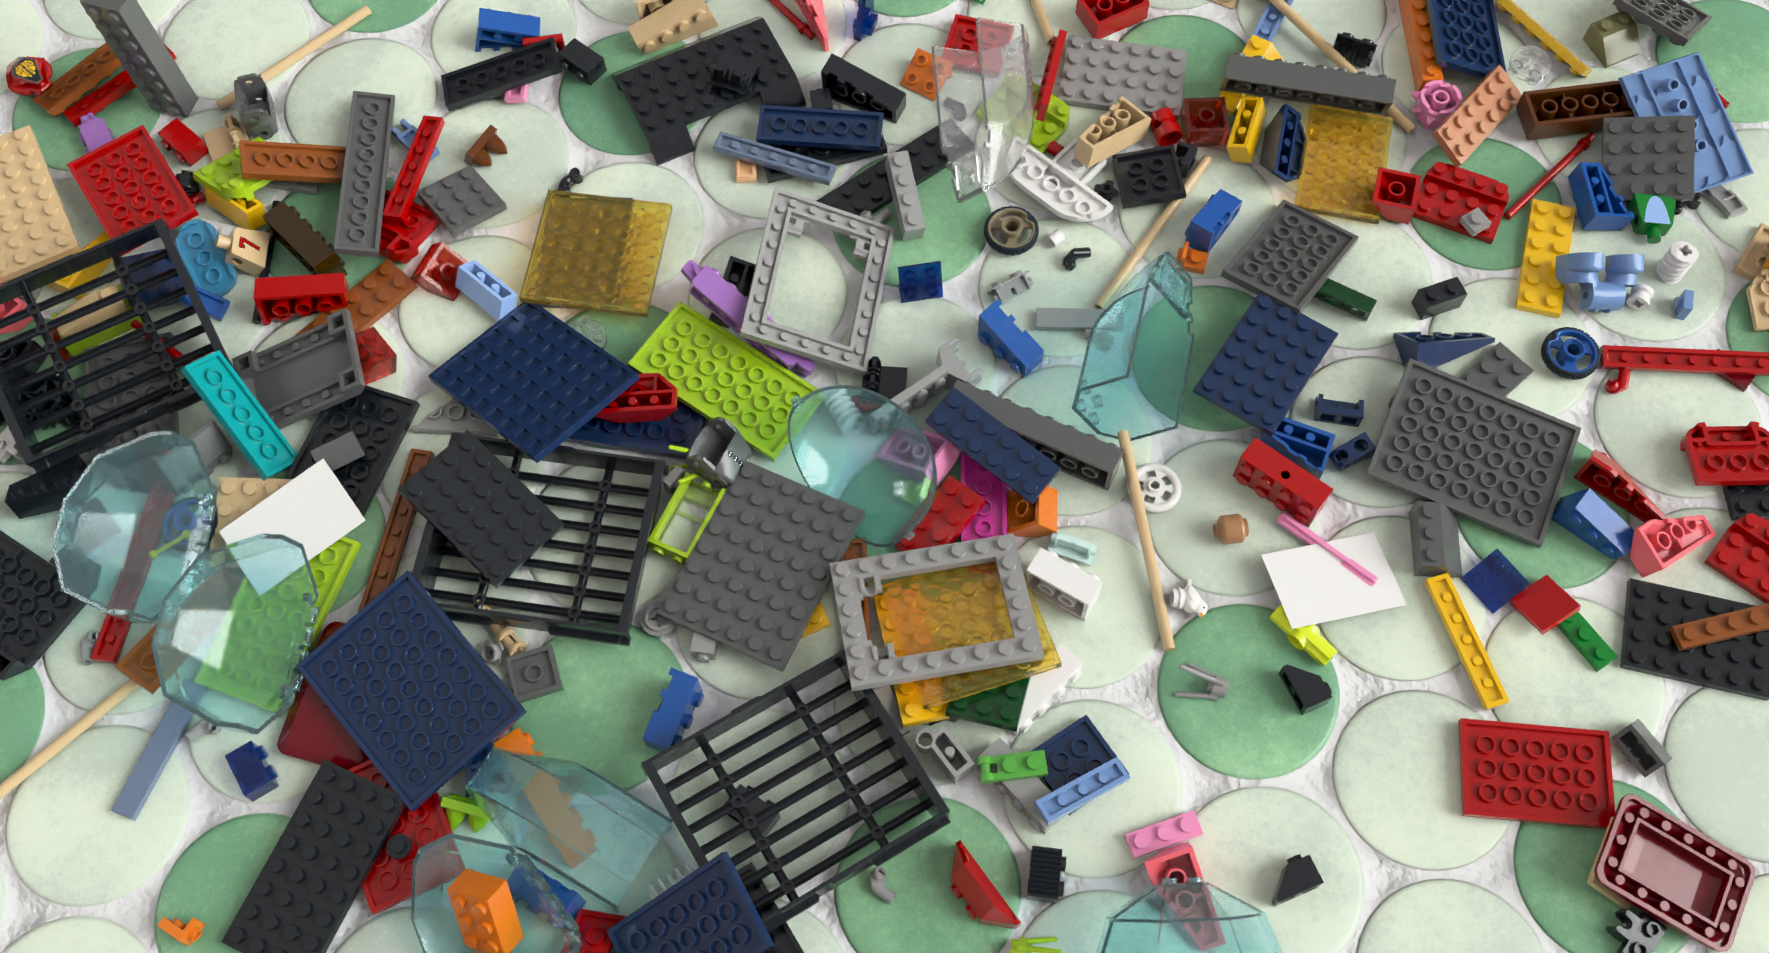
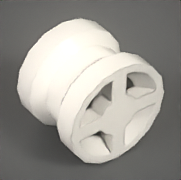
M1636 284L1630 290L1631 295L1627 298V305L1637 311L1647 310L1650 306V299L1654 295V290L1648 285Z

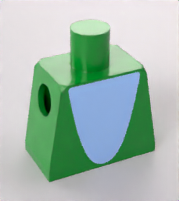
M1635 193L1632 200L1627 204L1628 212L1632 211L1635 216L1631 221L1633 232L1635 234L1647 235V242L1650 244L1659 243L1661 236H1665L1673 225L1676 199L1669 196Z

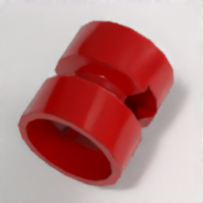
M1161 108L1149 116L1151 118L1149 126L1160 147L1173 145L1180 141L1183 133L1176 122L1177 120L1172 109Z

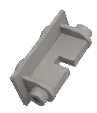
M1020 269L1009 275L1011 279L1005 282L1003 279L992 283V289L987 291V294L993 292V301L998 299L1003 303L1014 296L1011 291L1012 288L1016 295L1030 289L1033 282L1030 277L1027 278L1025 275L1030 271L1027 270L1022 273Z

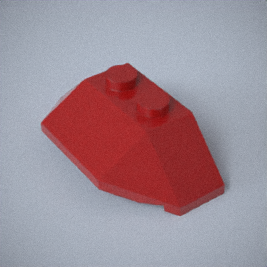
M660 373L638 374L640 379L594 417L616 423L661 421L677 410L678 389Z
M957 841L950 882L952 884L950 886L952 893L958 900L960 898L964 900L967 905L965 910L972 920L977 918L980 924L1017 929L1021 924L1018 917L1008 906L962 841Z

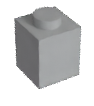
M693 632L690 648L692 658L701 663L716 660L718 643L697 632Z

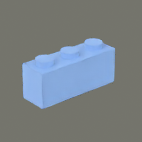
M476 260L458 266L455 287L494 319L499 321L516 308L518 294Z

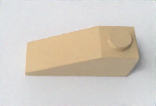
M115 284L93 291L53 319L119 291ZM118 301L62 325L57 329L62 338L77 333L125 312L124 301Z

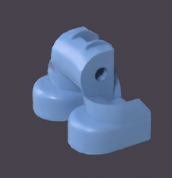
M1579 252L1556 256L1555 276L1561 285L1579 283L1581 287L1580 310H1588L1591 313L1601 310L1603 313H1610L1622 308L1626 298L1625 287L1635 286L1637 274L1642 273L1644 270V255L1617 254L1605 256L1604 282H1599L1597 272H1601L1604 269V253Z

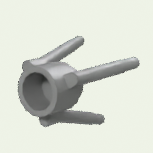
M1188 662L1187 666L1179 665L1180 669L1207 680L1206 690L1210 691V693L1175 692V697L1207 698L1217 701L1218 696L1225 698L1229 687V679L1213 674L1191 662Z

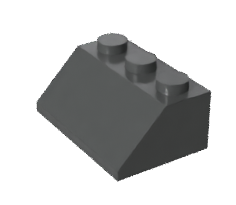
M212 419L156 461L159 477L178 496L183 492L188 493L195 487L197 481L201 478L206 479L213 473L215 467L219 464H226L232 458V445Z
M1416 501L1409 512L1414 576L1435 577L1449 573L1451 578H1461L1462 566L1457 514L1440 502Z

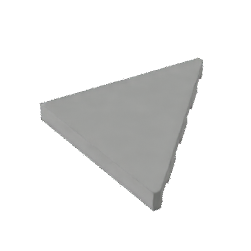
M453 398L443 407L440 406L430 413L423 422L412 427L413 433L451 435L452 432L463 434L466 430H469L476 436L498 437V433Z

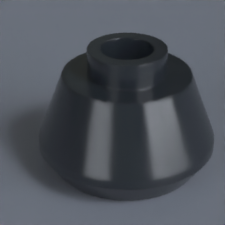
M181 170V174H176V178L185 192L199 193L201 191V185L194 180L193 172Z

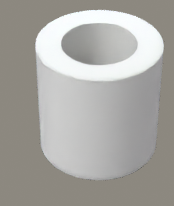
M1057 229L1046 239L1049 245L1055 248L1065 240V236Z

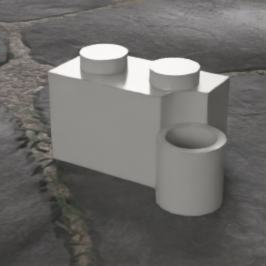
M945 725L934 733L929 730H922L916 735L917 750L923 754L931 752L933 758L954 785L974 771L975 763ZM926 737L932 743L929 746H922L919 744V740Z

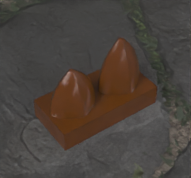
M490 124L466 152L464 161L468 165L475 163L480 166H491L492 161L485 150L486 148L499 154L508 153L504 142L496 134L497 129Z

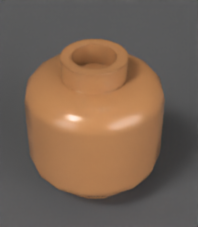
M1240 514L1219 516L1217 524H1213L1214 537L1219 538L1220 542L1224 545L1242 543L1245 537L1249 535L1246 518L1243 519Z

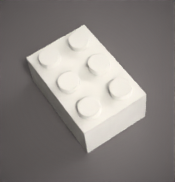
M1042 548L1039 549L1029 565L1025 577L1027 589L1084 621L1098 600L1103 583L1095 574L1085 573L1075 563L1071 561L1066 562L1060 559L1055 552Z

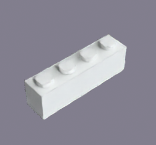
M1062 644L1032 673L1017 732L1011 731L1016 736L1021 731L1025 733L1032 726V719L1037 714L1042 716L1050 707L1048 703L1053 698L1057 700L1066 690L1064 687L1069 682L1074 683L1081 676L1082 672L1080 670L1083 663Z

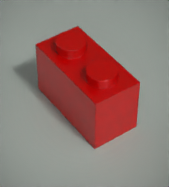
M175 118L158 132L162 139L160 144L168 152L172 150L174 152L173 155L179 162H186L190 167L209 153L203 140L178 118Z

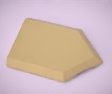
M1764 267L1746 289L1755 332L1769 331V270Z

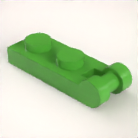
M1044 750L997 756H980L976 758L977 766L980 767L981 772L978 775L981 784L1048 776ZM996 765L997 773H990V766Z

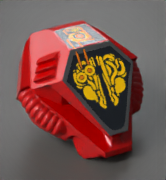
M17 57L7 66V85L10 91L15 94L29 96L34 93L37 96H41L42 92L45 93L46 89H50V85H54L50 80L53 72L52 67L45 58Z

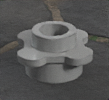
M486 640L480 649V655L486 663L493 662L494 665H500L504 647L500 642L493 643L491 640Z

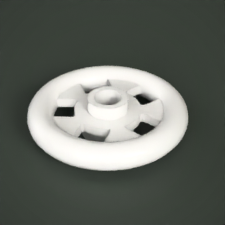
M1147 463L1136 468L1139 482L1144 483L1141 492L1146 512L1161 513L1176 505L1180 499L1182 488L1179 477L1171 468L1159 463ZM1155 472L1156 477L1147 478L1145 473ZM1165 476L1171 482V484L1167 486L1165 485V482L1162 480V478H1164ZM1127 483V490H1128L1129 497H1130V499H1131L1130 491H1129V487H1128V483ZM1156 484L1159 488L1153 489L1151 485ZM1165 492L1171 495L1167 501L1161 498ZM1146 495L1155 499L1153 504L1144 501Z

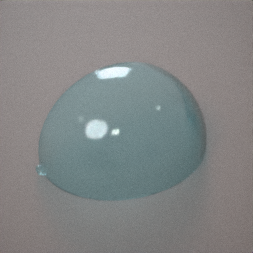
M850 385L828 386L815 390L803 398L795 396L791 400L793 405L788 418V438L793 457L807 486L866 511V516L854 536L861 541L876 547H890L904 538L908 541L915 536L913 530L928 513L937 488V468L932 448L915 420L889 398L862 387Z

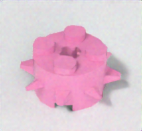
M1433 80L1425 84L1421 91H1412L1411 96L1416 100V103L1411 111L1415 113V117L1422 123L1423 128L1428 130L1436 129L1465 97L1461 95V92L1455 85L1451 87L1450 83L1444 84L1443 80Z

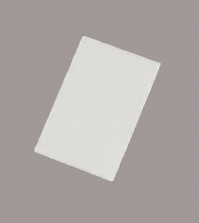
M323 458L220 530L219 533L261 595L366 520Z
M1374 532L1326 542L1375 575L1378 580L1373 586H1369L1340 564L1342 563L1340 559L1319 544L1261 555L1292 629L1407 605Z

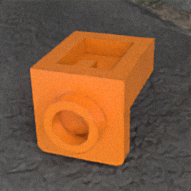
M1185 241L1184 248L1179 247L1176 258V260L1180 261L1178 269L1203 275L1209 253L1188 248L1189 242Z
M163 917L157 926L178 941L190 946L192 942L199 939L205 924L196 918H192L186 925L176 917L173 921Z

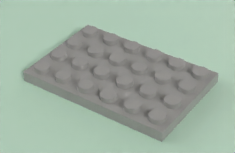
M1069 35L1058 98L1068 106L1109 111V108L1113 104H1117L1119 98L1124 96L1147 116H1150L1158 109L1170 108L1176 120H1179L1188 50Z

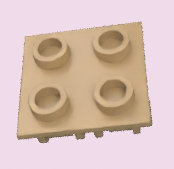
M232 115L225 117V126L203 133L212 162L239 148V140L250 141L241 120L237 121Z

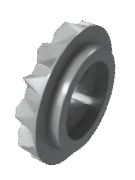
M655 601L648 604L641 613L640 622L642 628L650 636L653 635L661 638L663 635H670V632L676 628V624L668 620H663L660 627L656 621H653L657 619V611L663 601Z

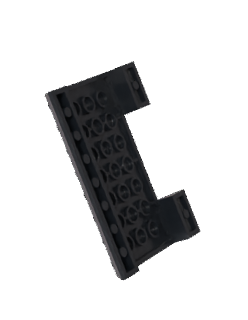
M754 17L611 73L619 91L622 90L636 117L657 165L695 151L686 125L758 96L761 98V105L806 106L798 78L763 17ZM722 51L760 62L745 95L707 83L711 75L708 73L709 66L717 63Z
M0 530V679L2 681L31 669L96 593L101 567L66 543L47 562Z

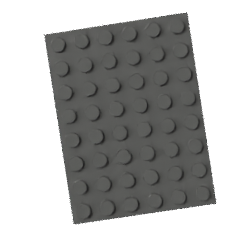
M1410 358L1404 369L1364 476L1426 502H1440L1459 516L1540 548L1543 544L1581 428Z
M745 461L735 482L728 486L657 611V615L783 672L832 580L829 563L842 561L866 516V511Z

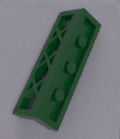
M1329 278L1314 295L1315 298L1365 321L1368 320L1377 300Z

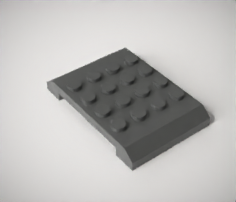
M346 308L326 316V323L259 353L250 350L232 359L234 369L240 374L244 384L279 430L360 395L364 390L365 382L351 313Z

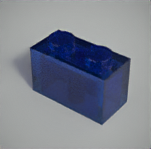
M249 741L225 755V758L244 796L254 802L279 787L276 780L279 775L274 766L268 764L266 758L269 755L263 745L258 746L253 741Z

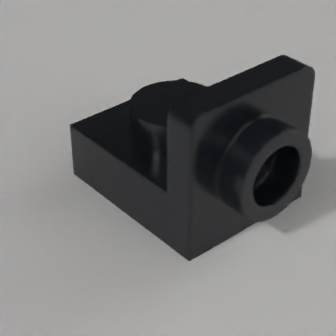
M1179 141L1176 155L1180 158L1178 163L1182 178L1186 179L1196 160L1198 148L1189 143Z

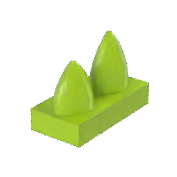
M454 793L443 796L441 807H445V814L452 830L461 824L467 813L469 825L474 833L479 832L485 827L489 818L495 815L497 805Z

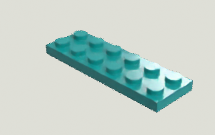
M220 350L194 361L180 370L263 481L292 466L297 453Z

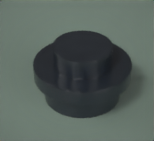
M404 834L392 836L386 845L387 853L394 859L405 858L412 849L410 838Z

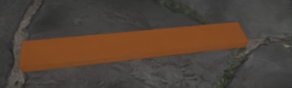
M411 448L399 487L434 458L432 451ZM398 490L358 612L395 581L417 511Z

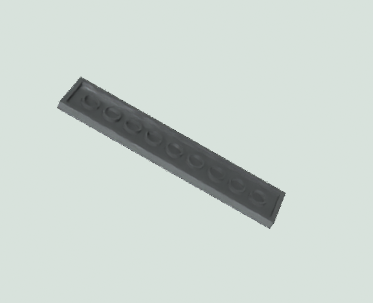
M353 91L333 248L335 254L379 258L395 95Z

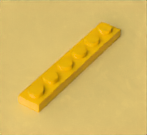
M1496 0L1498 2L1496 6L1504 13L1506 11L1511 13L1512 16L1510 18L1516 24L1520 25L1522 23L1527 27L1525 32L1533 38L1537 36L1541 40L1539 44L1548 51L1552 49L1556 53L1554 57L1562 64L1566 61L1571 66L1569 70L1577 77L1579 75L1587 77L1592 72L1587 65L1512 0Z
M1449 573L1426 579L1424 583L1484 710L1487 711L1509 703L1510 700Z

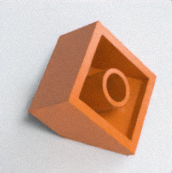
M1048 486L1033 505L1014 491L1006 493L1007 534H1014L1017 537L1040 538L1057 532L1058 490Z

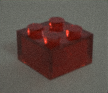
M1225 97L1183 98L1180 117L1184 143H1189L1194 147L1225 146L1230 132Z

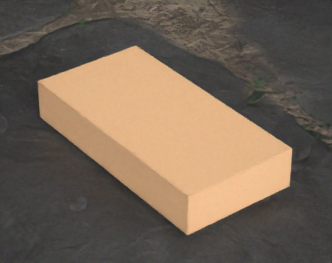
M736 158V182H757V164Z

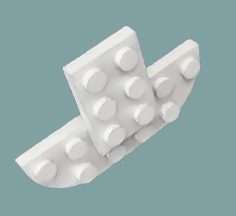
M1017 135L1008 149L1007 169L1011 179L1020 189L1057 216L1069 221H1094L1106 216L1113 210L1111 203L1086 186L1106 166L1107 160L1104 159L1087 168L1074 157L1078 142L1076 138L1050 160Z

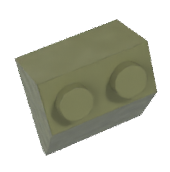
M1618 12L1591 23L1583 37L1584 42L1605 68L1637 56L1641 52L1637 24L1628 13Z

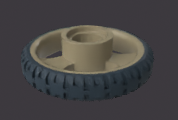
M1005 206L995 210V212L993 211L988 216L984 225V236L988 245L996 252L1003 253V255L1015 256V254L1019 255L1027 252L1035 245L1039 235V226L1035 217L1026 209L1016 206ZM1008 216L1003 221L1000 220L1001 217ZM1031 229L1030 238L1020 245L1022 230ZM991 230L1001 231L1000 238L1005 245L995 240Z

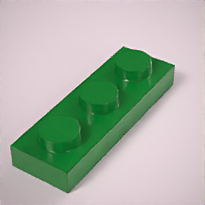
M1576 612L1557 625L1560 631L1596 672L1618 657L1579 612Z

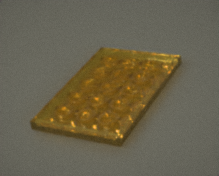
M1310 104L1294 205L1310 213L1378 225L1381 213L1371 203L1378 168H1387L1393 117Z

